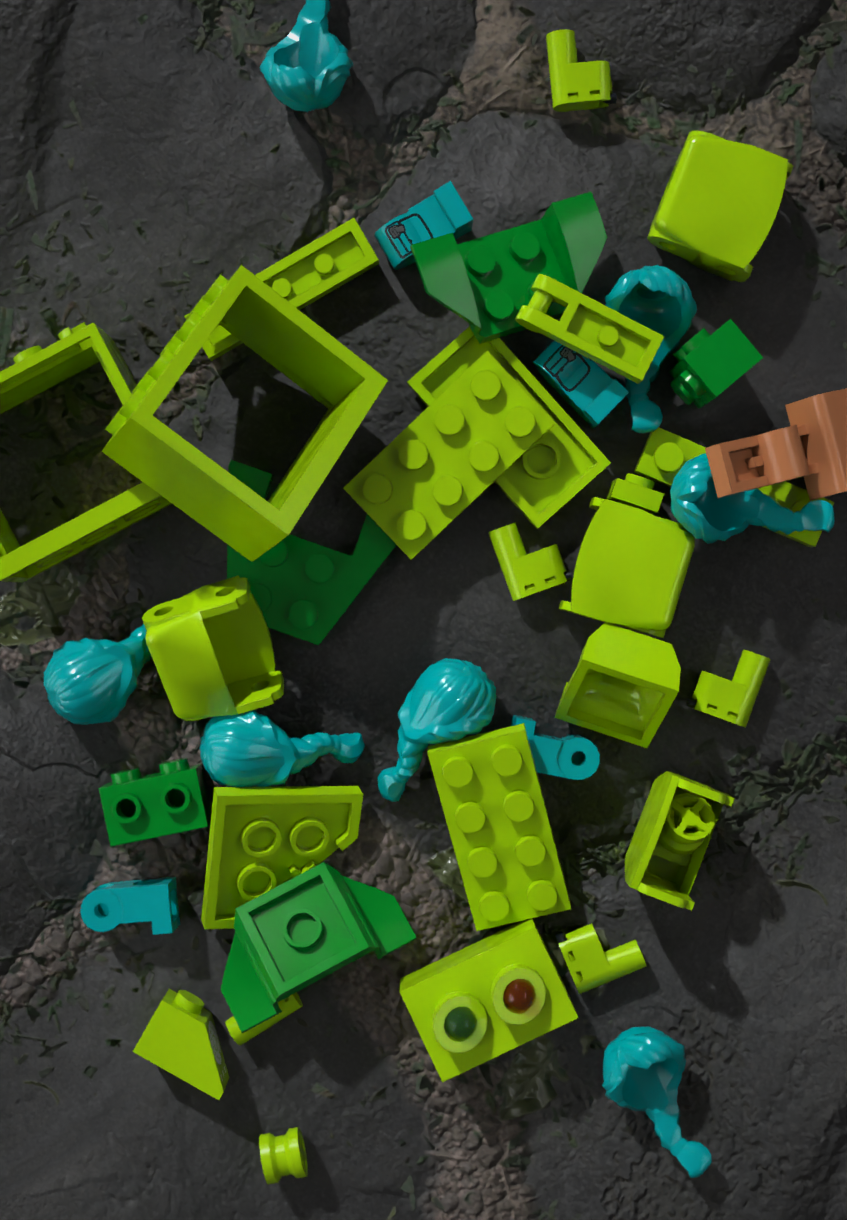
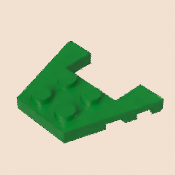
M231 460L228 472L266 500L274 475ZM367 514L352 556L290 534L253 562L227 544V579L235 576L248 579L250 591L262 611L268 628L320 645L387 559L396 544Z

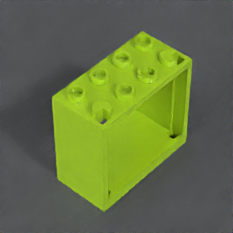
M241 265L229 280L220 274L186 317L185 323L173 335L159 354L158 360L146 372L132 391L131 397L119 409L105 430L113 436L101 452L253 562L289 536L388 380ZM218 324L328 408L268 501L153 416Z
M83 322L72 329L67 327L58 334L60 340L44 349L38 345L18 353L13 358L15 364L0 371V414L98 362L101 363L122 405H125L131 397L132 391L137 384L114 340L94 322L89 325ZM142 482L21 547L0 509V581L23 583L172 503Z

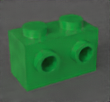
M729 319L711 335L703 328L673 354L679 363L668 372L674 378L670 384L684 403L690 405L694 402L700 409L763 359V356L732 319Z
M188 758L159 764V773L141 776L140 768L112 773V782L98 788L110 847L208 827L211 823L212 808L203 765L189 766Z

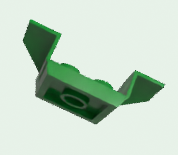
M590 191L551 203L543 217L537 221L460 244L456 243L453 233L412 244L410 248L420 272L426 294L467 321L479 344L526 330L525 327L515 321V318L522 305L528 306L534 294L531 287L538 274L549 276L582 293L606 243L607 235L595 199ZM552 302L546 314L556 320L560 319L566 307Z
M323 862L235 909V934L220 990L241 1032L244 1033L281 1013L282 1011L278 1005L279 1001L374 951L379 960L417 939L394 895L342 876L338 870Z

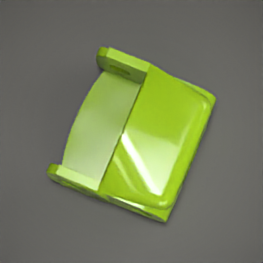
M696 130L689 132L650 226L647 240L654 246L685 259L697 268L730 281L745 282L753 270V266L749 263L761 248L776 218L783 197L785 183L791 175L793 165L788 162V159L753 145L729 141L704 131Z
M593 497L589 508L596 510V513L585 533L576 560L572 580L571 602L562 600L559 609L600 622L612 623L664 638L666 629L672 623L695 547L694 535L678 522L652 515L642 509L622 503Z
M235 576L202 586L180 598L156 605L142 616L147 630L145 636L146 644L173 712L178 718L185 721H196L208 717L237 715L272 705L274 700L283 696L284 678L281 671H275V656L271 636L262 611L250 591L247 578Z
M666 771L658 776L652 784L625 856V882L628 886L653 898L692 911L695 902L689 894L724 804L732 807L735 798L673 772ZM690 793L702 797L711 806L715 815V825L711 833L693 853L685 855L674 854L666 850L658 839L673 798L679 794Z

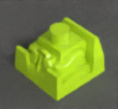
M605 622L588 637L577 668L569 683L566 682L554 718L648 748L679 692L681 667L672 644Z

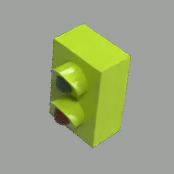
M533 918L511 925L400 978L399 992L442 1083L578 1018L573 1002Z

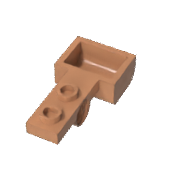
M847 388L814 395L785 405L790 422L789 427L705 448L717 497L737 494L804 477L810 501L846 492Z

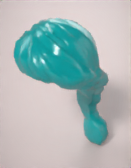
M305 0L306 3L299 12L296 24L289 35L276 46L270 48L259 67L274 96L282 104L295 111L309 112L329 107L339 97L347 78L351 76L350 69L354 65L348 57V49L341 44L335 35L328 32L327 14L332 8L329 0Z
M659 265L644 266L641 269L628 271L618 279L611 292L605 297V306L665 336L642 382L637 384L625 378V388L629 391L626 397L629 399L628 403L631 407L633 423L631 430L638 433L654 432L662 422L663 416L660 407L649 400L647 393L651 383L659 375L661 364L678 347L681 337L689 330L692 319L697 312V305L687 282L674 271Z
M706 453L686 461L674 477L670 489L671 512L673 516L688 532L694 535L695 539H702L707 544H712L717 540L726 541L731 536L743 532L749 525L766 526L773 532L781 531L788 535L794 531L801 532L803 530L825 531L829 533L835 524L834 508L825 500L810 501L800 511L793 512L787 507H782L775 498L764 494L758 488L718 498Z
M144 623L135 629L129 638L120 642L107 639L82 638L79 641H66L60 648L53 651V656L44 671V687L47 692V699L58 715L73 724L82 725L112 722L118 717L119 712L126 706L128 697L137 688V677L143 665L152 657L145 640L147 630Z
M444 658L431 664L417 679L398 711L401 725L398 729L397 752L399 758L397 764L382 770L377 777L378 788L383 798L391 802L400 800L409 778L419 769L423 752L429 744L436 745L447 741L460 740L466 735L478 734L484 726L489 725L495 710L496 687L480 666L464 660Z
M256 710L237 715L211 718L205 725L203 736L200 738L201 744L199 749L201 761L213 781L227 787H268L285 784L290 775L300 772L302 768L311 766L319 756H324L328 753L332 754L341 763H354L362 755L365 746L362 735L358 732L340 735L317 732L315 734H308L301 739L289 738L286 732L274 724L269 717L258 714Z
M650 1026L631 1027L621 1032L616 1039L608 1044L604 1051V1082L602 1087L606 1090L605 1096L616 1102L620 1107L629 1108L634 1111H645L650 1120L655 1124V1134L660 1138L661 1146L670 1150L671 1154L677 1158L682 1167L688 1172L690 1178L699 1177L711 1165L712 1157L709 1149L702 1143L687 1141L683 1138L682 1129L679 1125L680 1108L677 1103V1094L682 1073L686 1066L685 1046L664 1034V1032Z

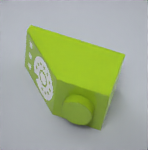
M169 989L133 1052L213 1098L220 1100L228 1083L229 1075L212 1013L203 1008L204 1002L196 995L186 990H179L176 993Z

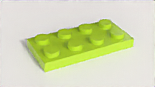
M469 326L407 381V385L428 407L481 355L488 351L551 417L555 425L494 481L531 524L538 529L610 465L611 462L500 338L479 344Z
M486 351L344 487V490L412 560L555 425V422L501 364Z
M525 724L428 746L427 754L476 931L571 910L570 898Z

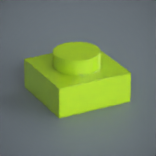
M627 473L625 480L616 478L611 482L606 499L642 509L653 515L658 513L664 493L653 490L654 481Z

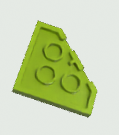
M359 786L214 787L201 915L204 929L234 928L236 908L319 865L338 848L343 851L358 839L363 793Z

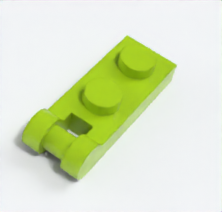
M538 274L531 287L534 294L528 306H521L515 321L526 329L541 333L637 384L642 382L665 336L549 276ZM552 302L566 307L559 321L546 314Z

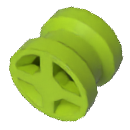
M683 793L676 795L672 800L658 841L666 850L674 854L685 855L693 853L700 847L715 825V815L711 806L705 799L696 794Z
M300 1127L289 1128L285 1135L274 1136L271 1133L260 1134V1158L263 1174L268 1185L279 1183L283 1176L293 1175L297 1179L308 1176L306 1149Z

